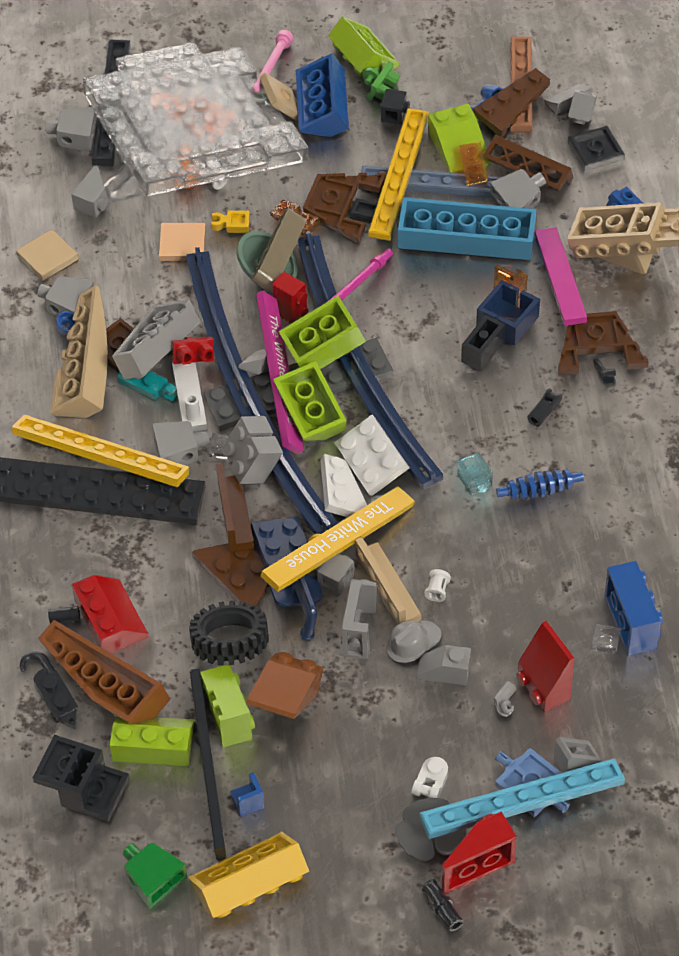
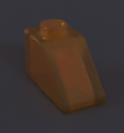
M496 264L494 266V288L503 280L519 288V299L522 290H527L528 274L510 265Z

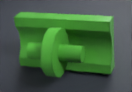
M388 61L381 73H379V68L368 67L364 70L363 78L365 79V84H372L371 90L366 96L370 101L374 96L383 100L385 90L390 89L383 83L392 88L397 84L400 75L391 70L394 64Z

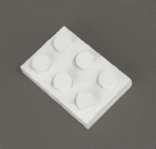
M373 415L369 416L335 442V445L370 496H373L410 468Z

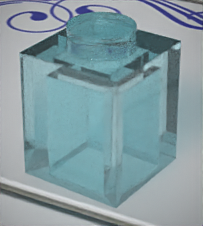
M479 452L458 461L457 476L471 496L479 492H485L492 487L493 472Z

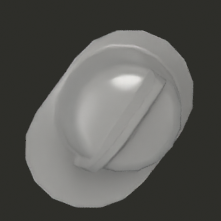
M427 620L401 622L392 631L391 638L388 640L386 647L387 653L396 662H412L440 641L442 636L441 629L437 624Z

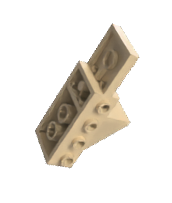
M662 202L579 208L567 238L569 248L572 249L575 258L598 257L637 273L646 274L653 254H659L661 247L679 246V208L664 209Z

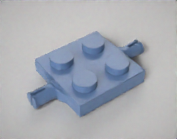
M531 748L514 760L503 751H500V754L498 753L495 758L496 761L506 767L504 773L495 781V786L499 790L561 773ZM566 801L552 804L562 813L570 806ZM545 807L527 812L535 818Z

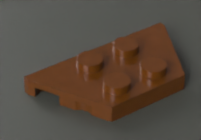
M226 543L197 549L192 552V557L238 604L240 601H244L246 606L252 603L256 608L260 599L264 598L269 584L260 576L266 568L260 555L254 549L230 552L229 545Z

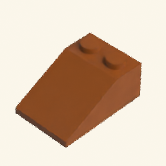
M286 652L275 653L265 665L247 698L246 704L295 719L318 695L324 667L317 665L312 660L293 658L291 654Z

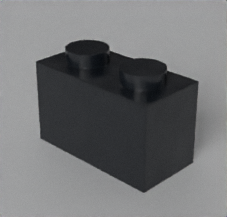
M485 315L462 343L461 362L481 372L505 342L506 324Z

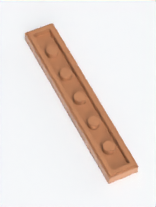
M511 36L510 84L532 71V37ZM532 102L529 104L528 110L525 113H521L517 117V122L510 126V131L532 132Z

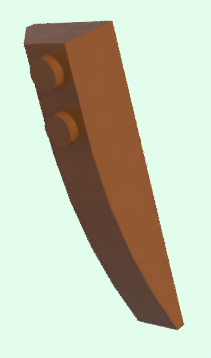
M55 620L38 638L94 703L130 725L154 719L171 700L162 683Z

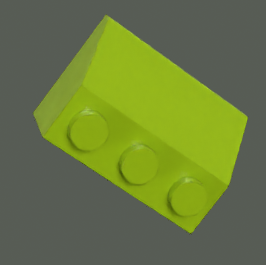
M342 16L328 34V37L333 41L332 46L344 54L343 58L354 66L353 70L362 77L364 70L368 67L379 68V73H381L388 61L394 64L391 70L400 65L398 60L365 25Z
M316 361L273 379L303 441L326 440L346 430L347 420Z
M117 717L113 723L110 740L112 761L189 767L196 721L194 719L155 717L154 719L130 725Z

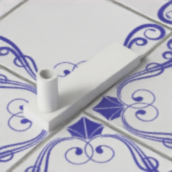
M172 363L182 421L191 422L193 432L207 430L196 363L186 365H174Z

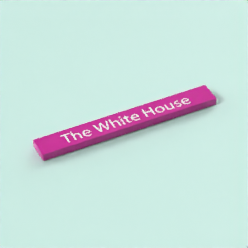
M260 291L256 294L281 442L284 448L299 454L304 451L302 437L273 382V379L290 372L285 342L278 332L282 330L276 298L264 291Z

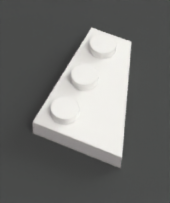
M324 454L320 462L325 511L349 517L367 506L347 461Z

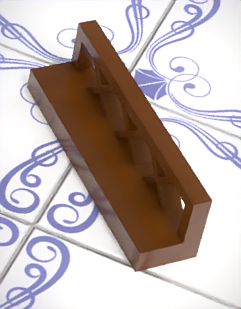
M498 135L494 136L483 155L485 160L512 172L523 169L530 178L536 174L529 172L528 167L535 169L545 176L546 184L544 186L560 192L564 183L570 185L574 178L570 167ZM494 150V152L501 154L503 156L494 157L491 154ZM509 159H512L521 164L516 166L512 165ZM547 175L559 180L558 183L555 184L549 181Z
M223 463L216 464L229 551L253 549V537L243 484H239L235 475L225 477Z

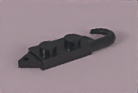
M39 651L25 654L20 660V670L22 672L26 671L25 664L29 660L39 661L43 669L35 674L33 678L34 685L56 723L61 722L76 729L77 713L80 712L79 707L49 658Z

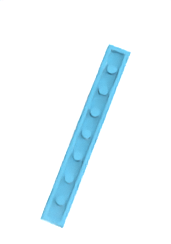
M614 758L420 812L419 818L428 838L431 839L474 827L478 821L488 814H496L502 811L506 818L623 785L625 778Z

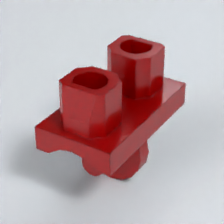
M188 336L183 340H173L171 362L174 365H186L203 361L213 362L214 339L212 337L192 339L191 336Z

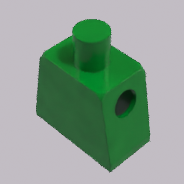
M132 843L122 853L128 860L124 866L126 877L149 909L187 878L186 864L155 843H149L142 850Z

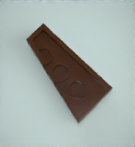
M535 68L473 108V113L476 118L503 137L506 134V129L517 122V117L521 113H525L529 108V104L532 101H536L550 86V78Z

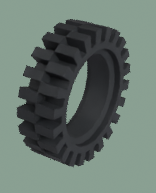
M224 601L219 602V607L211 604L208 605L209 611L205 608L201 609L200 614L196 613L193 616L194 620L191 619L189 631L192 650L196 656H200L202 661L208 659L210 664H213L216 660L218 665L222 666L225 661H228L229 665H234V660H239L240 664L245 663V657L249 660L254 659V653L260 655L262 649H266L267 643H269L266 615L261 611V608H255L252 603L246 606L244 601H240L238 605H235V601H229V605H225ZM239 625L251 629L248 634L233 640H216L207 636L213 630L223 626Z

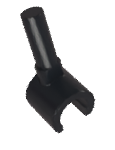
M598 358L594 359L593 362L601 372L602 382L604 384L615 383V369H606Z

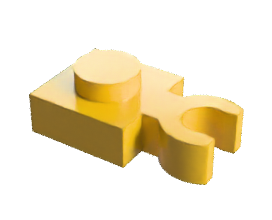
M228 210L227 215L219 212L212 213V221L218 222H211V229L219 231L226 228L227 233H249L250 211Z

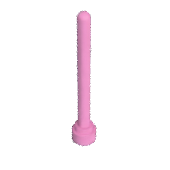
M281 30L278 32L275 38L276 46L252 88L254 93H259L263 87L260 76L264 72L270 75L283 49L290 47L294 37L290 31Z

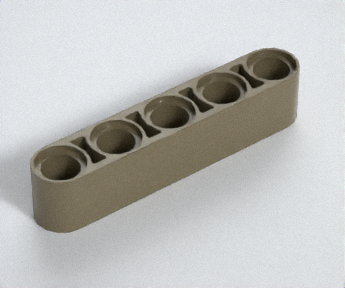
M289 207L284 211L251 278L252 282L269 293L273 291L272 283L283 273L307 219Z

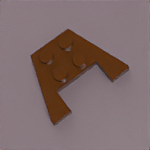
M378 172V175L358 173V176H345V173L317 174L304 203L303 213L359 244L365 231V223L346 219V216L358 188L380 193L385 182L386 173Z
M616 311L586 313L587 323L568 325L558 365V376L579 374L577 355L623 351L627 370L648 368L647 357L642 355L639 345L636 341L632 340L629 330Z

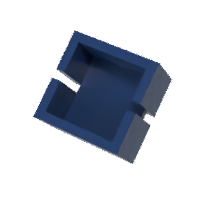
M501 280L477 308L476 326L485 315L505 323V341L515 346L539 318L540 298L522 290L520 293V308H518L519 288Z

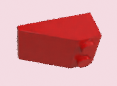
M547 621L541 623L519 659L518 673H516L521 686H526L534 704L540 705L544 712L571 699L575 659Z
M502 811L496 814H488L478 821L443 863L442 891L444 894L515 863L517 836Z

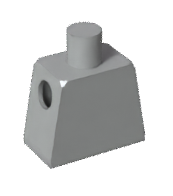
M96 108L63 109L60 111L59 121L46 122V133L57 134L58 144L61 147L92 151L97 127Z
M520 169L491 182V194L500 206L532 209L540 202L541 191L539 188L546 184V180L540 172L530 178L523 169Z
M59 276L52 287L41 284L38 289V297L45 299L47 312L55 317L63 311L74 313L80 294L94 287V281Z
M189 421L152 424L157 452L160 458L188 465L198 461V447L210 445L208 432L194 434L192 424Z

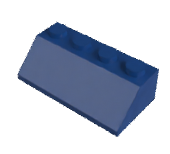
M331 53L297 69L296 87L299 131L301 133L332 137L349 129L345 68Z

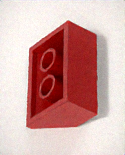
M92 575L72 584L74 600L77 606H79L80 612L99 647L109 653H113L149 638L143 622L119 579Z

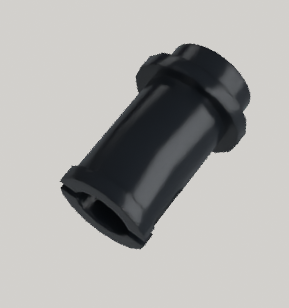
M70 604V607L48 609L50 624L53 620L59 623L72 621L75 624L76 621L81 619L79 606H74V604Z

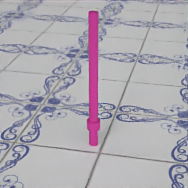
M386 249L380 255L372 258L370 264L331 299L339 296L341 301H343L371 274L379 271L386 265V261L393 256L392 250Z

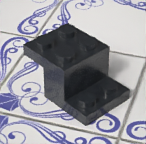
M55 734L32 777L34 783L58 790L62 807L107 822L110 821L130 780L129 773L105 766L101 749Z

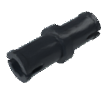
M435 879L424 883L421 890L433 905L432 910L434 913L440 915L449 931L453 932L463 925L464 920L453 907L452 899L444 894Z

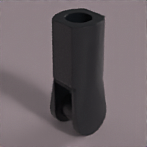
M548 388L537 405L528 414L527 419L529 423L540 427L550 413L560 404L563 395L560 393L557 395L552 392V389Z

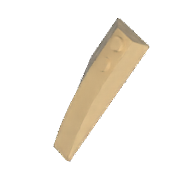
M96 285L81 293L73 316L75 325H73L67 335V339L70 342L67 350L62 351L61 359L64 360L62 368L57 369L55 374L50 414L53 416L88 418L103 410L107 377V333L100 289Z

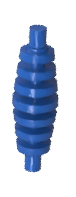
M569 469L563 470L562 474L560 470H553V476L551 471H544L543 475L541 471L534 472V478L532 474L525 475V481L523 477L516 478V484L514 480L507 481L505 487L496 488V495L498 498L508 496L511 500H517V494L520 499H526L527 494L530 499L536 498L537 494L539 498H543L546 496V491L550 496L555 493V489L558 493L564 490V486L567 490L571 489L575 482L584 481V475L582 472L571 473Z

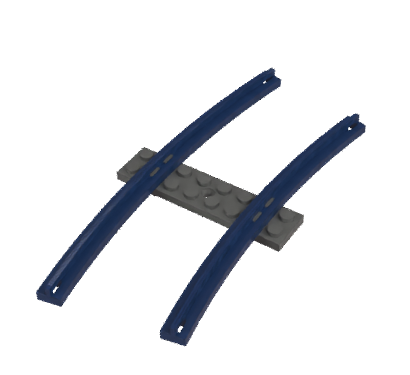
M306 231V237L299 238L297 245L306 279L317 309L337 293L329 273L319 235L311 236V232ZM196 247L195 253L187 254L190 277L206 335L214 339V357L226 384L204 391L205 401L219 431L235 427L241 417H266L273 431L271 436L276 437L283 451L282 456L271 472L313 534H322L325 530L321 525H324L329 530L337 525L338 522L330 512L325 511L324 503L311 487L289 451L282 446L281 438L268 416L276 413L269 371L249 377L247 371L238 368L239 364L243 361L224 313L209 251L200 252V248ZM377 337L367 340L365 343L320 369L333 395L350 389L355 390L369 416L373 415L410 467L408 472L423 490L443 480V473L413 436L378 382L393 377L394 370ZM297 363L289 365L290 372L300 368ZM425 471L429 477L426 478L422 472Z

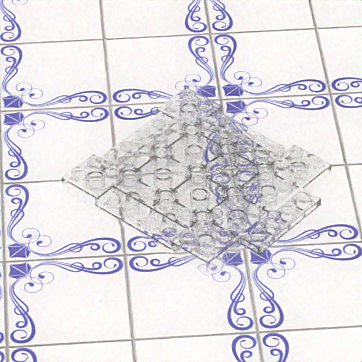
M195 42L186 43L184 45L116 58V66L119 71L83 78V93L145 197L305 162L308 159L309 147L293 123L286 122L280 111L271 105L263 87L259 93L253 92L252 88L258 79V71L242 47L202 54Z

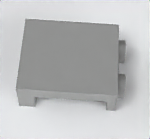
M351 579L342 626L343 657L368 660L369 624L359 622L361 613L376 614V582L366 579Z

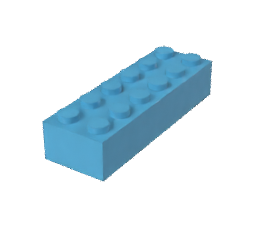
M403 197L398 226V248L531 260L536 225V209Z

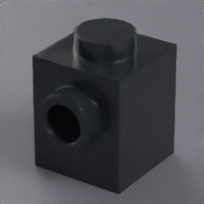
M385 90L381 104V122L402 125L404 115L407 109L410 108V101H407L406 91Z

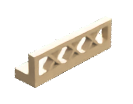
M362 537L355 539L356 557L370 581L376 582V591L396 625L404 621H420V611L379 543L376 542L367 546Z

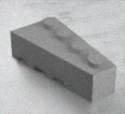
M190 299L151 307L112 356L124 379H140L144 377L155 364L173 349V340H182L201 323Z

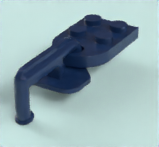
M298 517L251 522V532L265 568H268L308 543ZM306 574L279 592L271 587L274 601L278 605L283 607L302 606L305 622L300 635L304 640L313 639L318 614L315 603H318L322 598L319 582Z

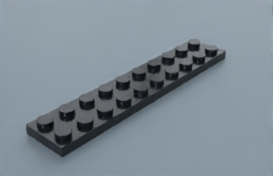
M0 457V502L197 525L206 488L205 481L185 479L178 487L131 472Z

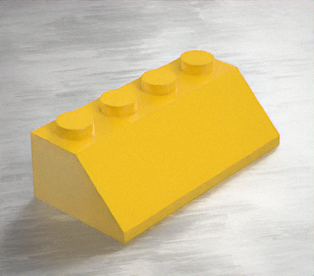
M280 832L189 876L188 880L205 911L212 918H222L230 914L231 909L238 906H247L262 894L274 893L279 889V886L287 882L293 883L300 880L303 874L309 872L298 842L285 833Z

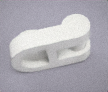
M431 757L425 760L414 782L412 795H424L429 798L440 797L448 776V765L444 759ZM425 783L433 784V786H427Z

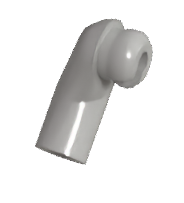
M509 681L504 684L493 699L497 713L505 717L514 711V705H511L509 698L516 691V686Z

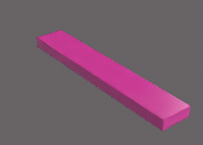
M557 227L535 230V238L564 326L587 323V315Z

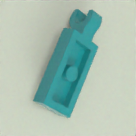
M148 371L140 379H124L121 372L117 376L119 384L153 400L160 396L173 403L178 397L177 394L173 393L177 389L176 386L168 383V379L151 371Z

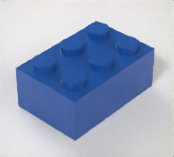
M637 561L608 567L604 594L628 656L657 649L658 639L661 638L660 625L663 624L661 611L656 610L654 605V594L646 586L645 572L643 569H639Z

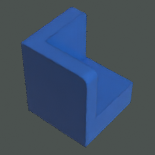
M254 772L249 774L250 784L230 791L231 798L240 817L265 808L263 791Z

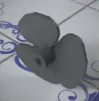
M430 797L418 800L404 809L402 815L404 821L397 824L395 833L400 846L409 856L421 862L431 861L435 856L434 843L440 854L451 855L466 837V829L435 838H428L419 818L420 812L450 804L447 800Z

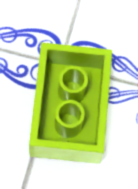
M339 296L278 331L299 367L316 361L319 368L322 369L366 342Z

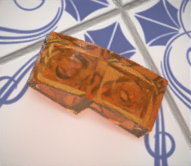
M481 142L459 145L466 184L473 185L489 182Z
M284 199L270 211V215L277 221H279L288 207L307 219L301 232L303 236H306V231L312 233L321 224L319 217L302 212L299 204Z

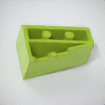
M229 664L200 672L202 688L222 747L252 740L251 729L255 728L252 714L248 710L245 694L241 693L239 688L241 684L237 672L233 673Z

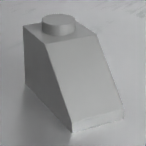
M97 166L90 170L71 194L73 208L95 218L101 211L106 209L108 204L105 186Z
M444 645L424 653L420 657L417 679L467 686L471 666V648Z

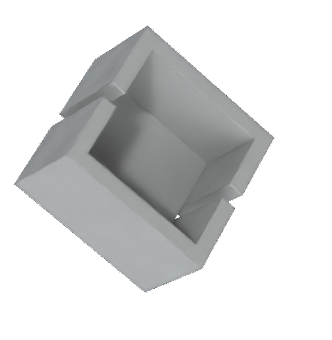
M265 416L241 417L222 447L229 463L232 464V471L239 484L264 483L283 454L276 437L271 436L273 431Z

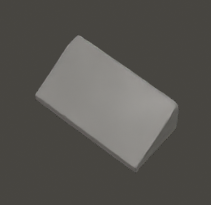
M578 84L546 99L545 103L558 115L570 109L574 92L577 89L592 93L593 89L590 86Z
M266 350L255 351L240 363L238 368L258 375L268 368Z

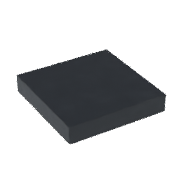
M608 126L568 137L567 142L584 171L625 160V154Z

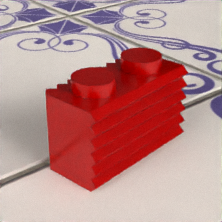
M283 272L272 283L273 297L277 299L280 317L285 319V321H289V323H293L308 314L309 309L306 302L308 298L306 293L307 284Z

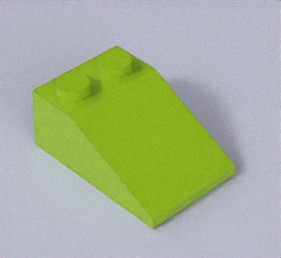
M469 103L428 114V133L449 173L461 174L491 165L490 161L483 158L487 148L478 121Z

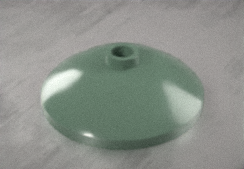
M252 231L245 234L237 244V260L244 273L250 279L272 236L270 233ZM292 252L283 272L296 278L298 264Z

